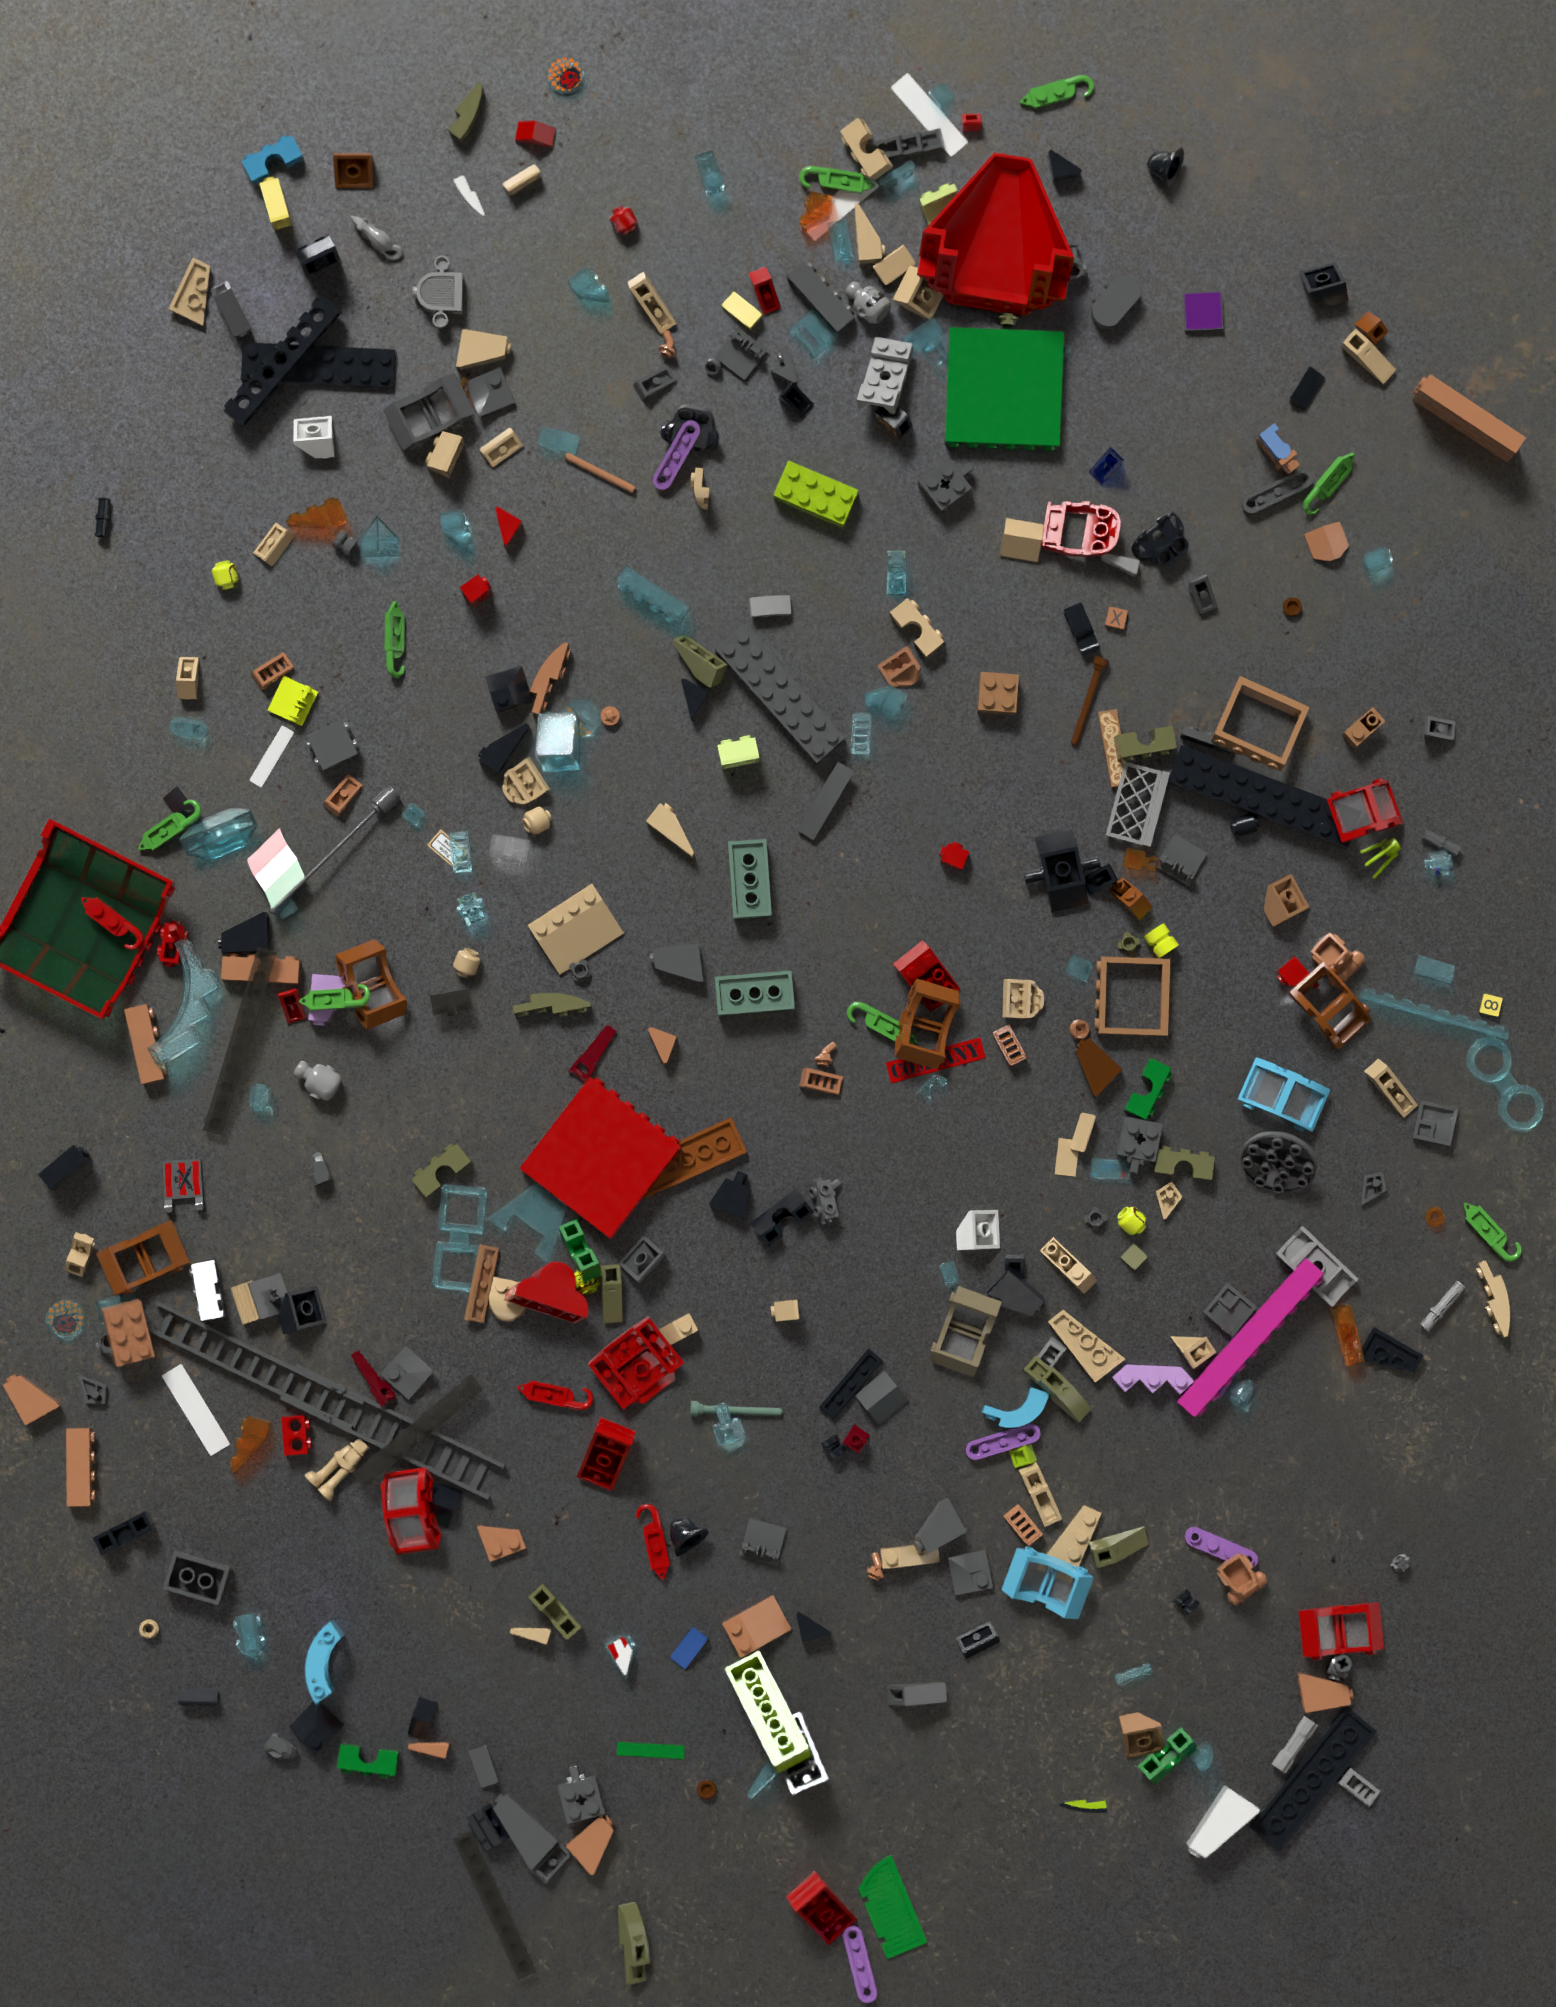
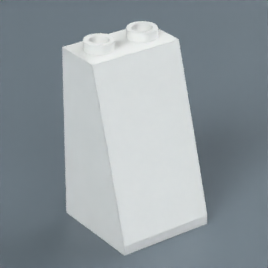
M1224 1785L1187 1841L1188 1850L1198 1858L1201 1855L1206 1858L1257 1815L1260 1809Z

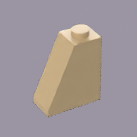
M462 329L456 363L457 370H464L505 359L506 354H510L511 349L508 337Z

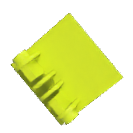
M283 676L268 711L303 726L318 691Z

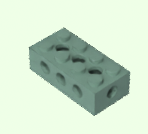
M766 839L728 841L733 920L772 917ZM752 856L754 862L751 865H746L743 862L744 857ZM747 875H753L756 880L753 884H747L744 878ZM754 894L757 900L754 903H748L746 896Z
M791 970L715 977L718 1016L795 1010ZM771 987H776L779 989V995L772 997L769 995L768 990ZM751 989H758L760 996L758 998L750 997L749 992ZM733 990H738L741 993V997L738 1000H733L730 997V993Z

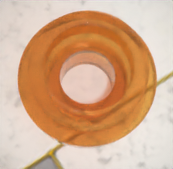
M1432 1207L1427 1210L1425 1219L1429 1225L1439 1226L1443 1223L1445 1215L1442 1209ZM1433 1213H1436L1438 1215L1437 1220H1433L1431 1218V1215Z

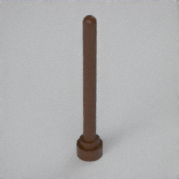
M1094 657L1093 668L1095 670L1071 740L1073 746L1079 743L1101 673L1108 667L1109 660Z

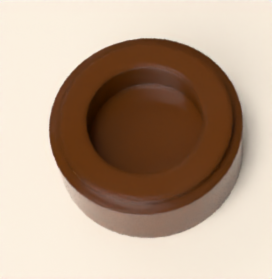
M1290 597L1283 603L1282 610L1288 617H1295L1301 612L1302 604L1299 599Z
M702 1780L697 1786V1793L702 1799H711L716 1794V1785L711 1780Z

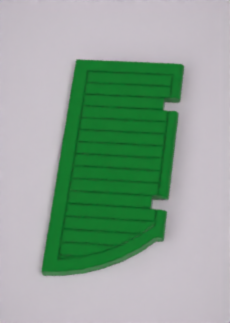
M889 1855L874 1865L863 1879L861 1885L857 1887L861 1898L868 1896L869 1902L864 1903L878 1939L884 1937L886 1942L881 1944L886 1959L927 1943L893 1857Z

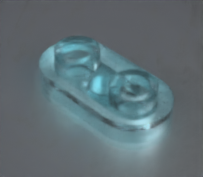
M178 716L173 718L169 724L170 731L179 737L201 740L208 733L207 725L201 720ZM178 724H183L181 730L176 729ZM197 727L202 728V732L199 734L195 733Z

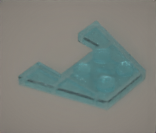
M535 1183L487 1219L503 1230L511 1217L516 1215L544 1236L534 1250V1253L549 1263L567 1205Z

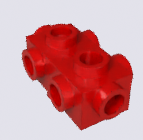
M171 920L170 924L165 923V927H161L160 938H162V945L158 946L157 957H159L160 962H164L163 966L175 968V964L180 965V961H184L185 950L182 947L183 942L188 940L189 932L185 931L186 927L182 926V922ZM171 950L175 951V956L172 958L168 955Z

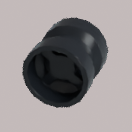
M837 1434L820 1443L823 1449L827 1450V1456L830 1460L846 1451L845 1447L839 1443L840 1439Z
M1185 1589L1173 1600L1176 1606L1182 1608V1612L1186 1616L1200 1604L1197 1599L1191 1597L1188 1589Z

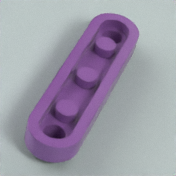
M686 421L679 430L653 476V484L656 488L661 490L667 489L673 482L700 434V426L696 421ZM692 426L694 428V432L689 433L687 430L688 427ZM660 476H665L666 482H661Z
M1025 1424L970 1441L965 1451L969 1458L978 1460L1034 1443L1040 1437V1429L1035 1424ZM1029 1429H1032L1034 1431V1435L1032 1437L1027 1436V1431ZM974 1446H977L979 1449L976 1454L971 1451Z
M1191 1527L1185 1532V1541L1197 1549L1223 1560H1227L1240 1552L1242 1555L1245 1554L1252 1558V1568L1257 1565L1258 1557L1256 1553L1197 1527ZM1197 1533L1198 1539L1192 1540V1534Z
M850 1926L843 1932V1939L857 1994L862 2002L870 2003L875 2000L877 1990L860 1928ZM850 1932L856 1933L854 1939L849 1937ZM865 1989H870L871 1993L870 1995L866 1996L864 1995L863 1991Z

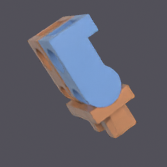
M1274 423L1256 438V441L1274 463H1277L1275 465L1277 470L1282 468L1287 475H1290L1300 466L1294 458L1297 453L1294 449L1291 451L1290 446L1282 442L1276 432L1279 428Z

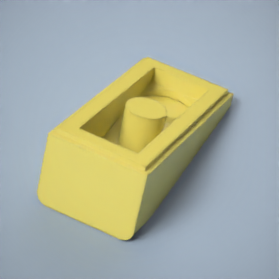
M735 292L721 305L748 330H751L762 318V314Z

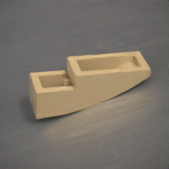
M1035 1462L1020 1469L1021 1477L1044 1526L1046 1527L1061 1520L1060 1512L1037 1463Z

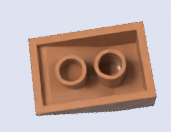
M774 1595L722 1622L740 1658L791 1630Z

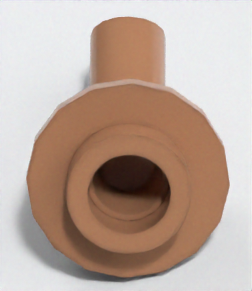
M668 330L663 332L667 344L660 345L658 349L662 356L671 358L676 356L673 338Z
M832 1042L821 1051V1054L814 1058L817 1065L828 1067L829 1064H832L833 1060L830 1058V1053L837 1048V1045Z
M873 1553L871 1557L874 1566H871L866 1572H869L868 1577L879 1581L880 1578L884 1579V1571L881 1570L882 1563L879 1553Z

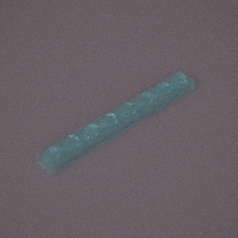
M1365 988V990H1360L1358 994V999L1503 1040H1507L1509 1036V1031H1505L1506 1027L1495 1024L1494 1027L1487 1025L1486 1021L1476 1019L1475 1022L1470 1021L1468 1016L1457 1014L1456 1017L1450 1015V1011L1439 1009V1011L1431 1010L1432 1006L1421 1003L1420 1006H1417L1409 999L1402 998V1001L1394 999L1395 996L1384 993L1383 996L1376 994L1374 989Z

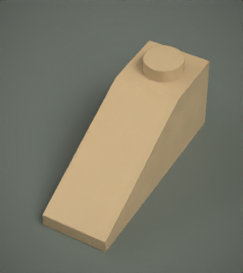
M855 204L859 264L878 263L885 256V245H881L879 236L860 205Z
M645 272L628 281L630 290L660 334L677 324Z
M659 803L646 820V823L689 856L693 857L694 852L676 815L673 813L674 809L666 803L664 806Z
M1377 1059L1364 1071L1372 1083L1403 1118L1418 1106L1391 1069L1381 1060Z
M914 1545L880 1549L882 1569L940 1562L938 1548L923 1556L916 1550Z

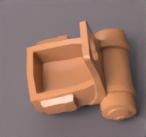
M1329 932L1311 950L1312 960L1318 966L1322 962L1328 966L1331 964L1338 971L1336 975L1346 983L1362 967L1366 960L1361 952L1356 950L1353 952L1349 951L1345 947L1346 943L1336 934L1332 935ZM1328 977L1329 983L1335 988H1338V986Z
M1240 1552L1227 1559L1217 1568V1576L1225 1586H1229L1230 1592L1227 1593L1228 1601L1235 1606L1243 1603L1245 1599L1268 1584L1266 1575L1260 1571L1255 1573L1252 1570V1563L1245 1554L1242 1555Z

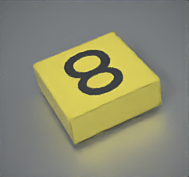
M1483 994L1479 1013L1498 1017L1503 998Z

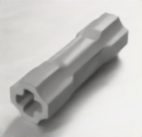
M1303 1716L1294 1734L1271 1764L1286 1774L1294 1762L1295 1756L1305 1741L1311 1737L1318 1725Z

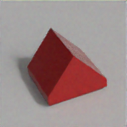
M980 113L962 115V132L981 131L982 121Z

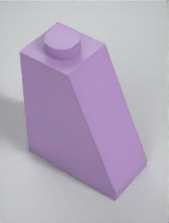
M312 974L311 991L342 989L345 986L343 977ZM336 1009L309 1010L308 1020L313 1021V1025L324 1026L325 1022H330Z

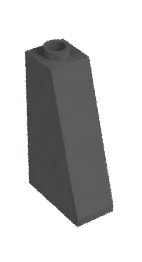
M508 1793L504 1796L500 1794L494 1801L496 1805L493 1809L528 1868L532 1870L558 1842V1839Z

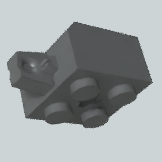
M948 458L918 480V485L939 513L942 514L972 490V487L967 482L969 479L967 474L973 471L974 467L970 462L962 468L959 465L955 466L950 458ZM942 482L949 484L948 489L941 488Z
M1126 1116L1123 1117L1116 1155L1127 1157L1126 1161L1131 1162L1129 1172L1137 1173L1139 1164L1143 1165L1144 1160L1156 1161L1163 1124ZM1139 1134L1144 1139V1142H1141L1140 1145L1135 1140V1137H1138Z
M577 1765L569 1767L571 1777L567 1778L568 1782L557 1786L567 1824L604 1815L605 1808L596 1775L585 1778L584 1774L579 1775ZM581 1794H582V1797H586V1798H587V1799L584 1801V1804H581V1802H579V1801L577 1802V1799L579 1798V1795H581Z

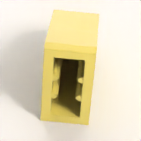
M274 177L264 179L260 183V187L273 229L277 230L291 226V218L279 179H274Z

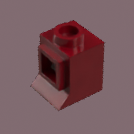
M854 1424L842 1442L859 1453L870 1435Z

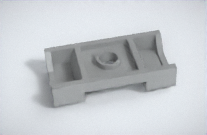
M875 337L871 351V360L864 383L861 384L857 397L858 408L862 409L866 405L871 404L882 406L891 414H895L913 355V343ZM884 375L890 376V379L888 380H882L880 378Z
M1303 1226L1275 1253L1293 1271L1305 1257L1312 1263L1315 1261L1321 1262L1323 1266L1321 1271L1324 1273L1321 1277L1324 1279L1317 1287L1313 1285L1311 1288L1330 1307H1333L1339 1298L1359 1280Z

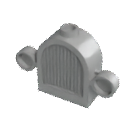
M443 255L436 257L434 260V265L438 272L426 274L420 279L417 287H413V298H418L424 310L435 313L433 324L440 329L448 324L446 314H463V273L446 272L449 269L450 263L448 258Z

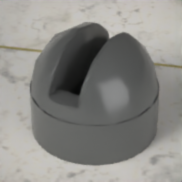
M711 358L705 363V370L711 375L717 374L721 369V362L716 358Z

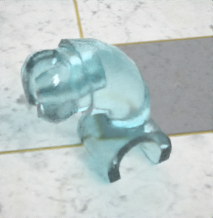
M934 1075L921 1086L919 1093L922 1088L926 1087L929 1090L927 1094L929 1096L931 1086L939 1085L940 1087H945L948 1080L942 1077V1075Z

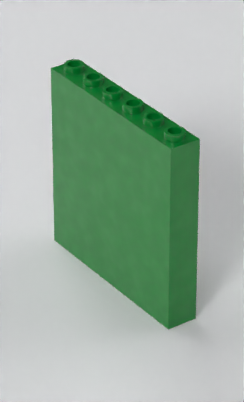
M949 327L945 444H949V447L954 448L960 447V444L968 445V448H979V445H987L988 449H998V446H1006L1008 450H1016L1017 447H1025V450H1036V447L1044 448V451H1055V448H1059L1064 332Z

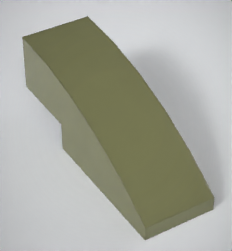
M480 81L456 108L455 113L459 118L448 129L449 134L460 143L463 142L470 132L479 113L483 95V85Z

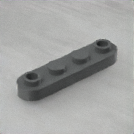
M1299 470L1247 495L1242 501V508L1248 514H1255L1307 489L1313 482V476L1308 470ZM1304 477L1306 479V482L1301 483L1299 481V478ZM1253 502L1255 504V507L1250 508L1248 506V503Z

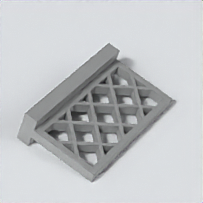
M1125 762L1105 836L1150 848L1170 773ZM1127 767L1136 769L1139 776L1130 781L1126 775ZM1147 773L1156 774L1155 782L1148 786L1143 776ZM1141 778L1146 788L1136 792L1131 783ZM1129 784L1134 795L1124 799L1121 790ZM1148 790L1151 799L1143 804L1138 794ZM1136 796L1141 806L1131 811L1126 801ZM1124 803L1129 813L1120 818L1116 809L1117 806ZM1143 808L1146 818L1138 823L1133 813ZM1131 815L1136 825L1126 829L1122 819ZM1119 821L1124 832L1120 834L1110 833L1112 825ZM1138 826L1141 831L1140 840L1133 839L1128 831Z

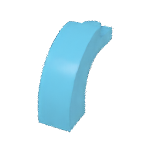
M1030 1387L1026 1401L1019 1409L1006 1412L984 1405L982 1413L986 1414L985 1418L996 1421L997 1417L1000 1418L998 1426L1007 1428L1020 1427L1033 1421L1042 1412L1049 1393Z

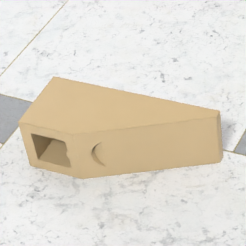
M1357 329L1341 345L1342 349L1382 384L1396 371L1378 349Z
M1054 1237L1040 1250L1083 1294L1097 1282L1092 1273Z

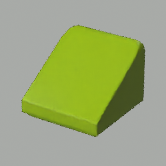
M1031 1443L1009 1450L1014 1468L1037 1461Z

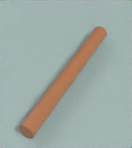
M567 453L565 456V460L630 493H633L636 488L634 485L570 453Z

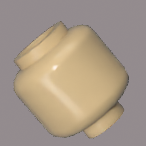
M536 807L524 814L522 823L528 833L531 832L533 835L549 829L552 817L548 810Z
M469 948L458 951L453 962V968L457 971L456 974L464 978L475 975L481 962L478 956L479 953Z

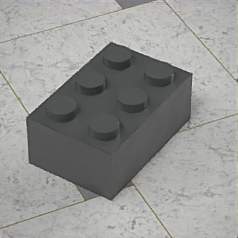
M174 1551L163 1589L220 1605L232 1567L180 1551Z

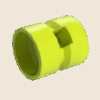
M1165 923L1144 936L1147 943L1154 946L1153 952L1158 959L1179 946L1175 938L1169 936L1170 931Z

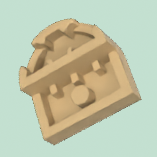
M695 468V473L691 472V487H694L695 501L701 509L708 510L710 493L709 488L703 487V468Z
M530 757L514 768L509 769L504 775L502 789L507 799L511 802L526 804L536 800L550 790Z
M1004 979L1003 1018H1031L1043 1008L1044 994L1036 985V982L1032 980Z
M493 1277L489 1295V1309H491L495 1317L501 1321L512 1322L521 1315L523 1316L527 1308L504 1301L507 1291L519 1282Z

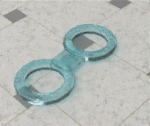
M1484 1037L1476 1040L1470 1046L1467 1053V1066L1470 1073L1476 1079L1483 1082H1493L1502 1095L1499 1101L1500 1116L1509 1127L1516 1130H1528L1535 1127L1543 1116L1544 1102L1541 1095L1534 1088L1527 1085H1518L1510 1073L1512 1055L1508 1046L1502 1040L1494 1037ZM1484 1045L1498 1047L1504 1056L1502 1068L1493 1075L1480 1072L1475 1065V1054ZM1516 1093H1526L1536 1103L1535 1115L1527 1122L1514 1121L1507 1112L1508 1100Z

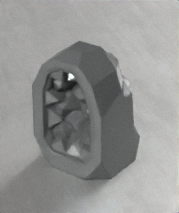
M317 1152L313 1154L309 1159L310 1167L308 1172L313 1186H317L332 1180L322 1153Z
M276 1732L272 1734L262 1747L274 1758L289 1759L297 1753V1749Z

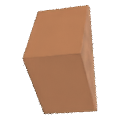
M652 1027L648 1028L663 1064L668 1063L677 1036Z

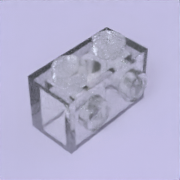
M492 834L489 858H493L492 862L503 863L505 860L510 861L513 866L522 867L523 864L528 862L531 840Z

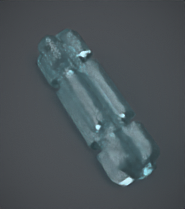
M1146 1663L1142 1667L1138 1666L1124 1671L1125 1673L1123 1674L1122 1672L1115 1675L1116 1682L1120 1685L1125 1683L1126 1680L1131 1681L1142 1677L1143 1674H1151V1665Z

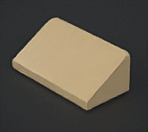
M531 165L505 181L503 187L508 195H512L540 178L541 171L536 165Z
M902 245L872 267L880 281L884 285H888L905 273L909 266H915L916 263L906 247Z
M508 428L479 450L493 468L520 449L523 444L514 431Z
M275 523L253 553L270 566H273L293 540L294 535Z
M1080 1114L1070 1149L1081 1153L1085 1152L1096 1119L1095 1115Z

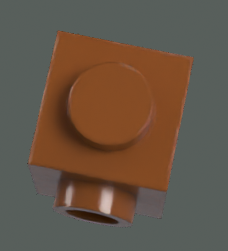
M1370 312L1365 313L1354 324L1358 331L1375 345L1389 332L1382 320Z

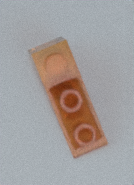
M334 497L325 500L324 504L318 507L317 505H312L306 508L304 513H293L286 520L288 527L333 529L349 522L339 498L335 499Z
M1346 1303L1330 1307L1334 1329L1345 1365L1350 1366L1365 1362L1351 1305Z
M247 1416L246 1419L242 1420L240 1430H243L241 1438L238 1437L235 1444V1449L238 1450L236 1457L232 1456L229 1466L232 1468L231 1472L237 1473L266 1441L271 1425L270 1421L252 1416Z

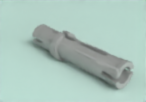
M1456 1281L1439 1303L1430 1309V1313L1420 1323V1326L1430 1332L1439 1319H1443L1445 1312L1466 1290V1287L1459 1281Z

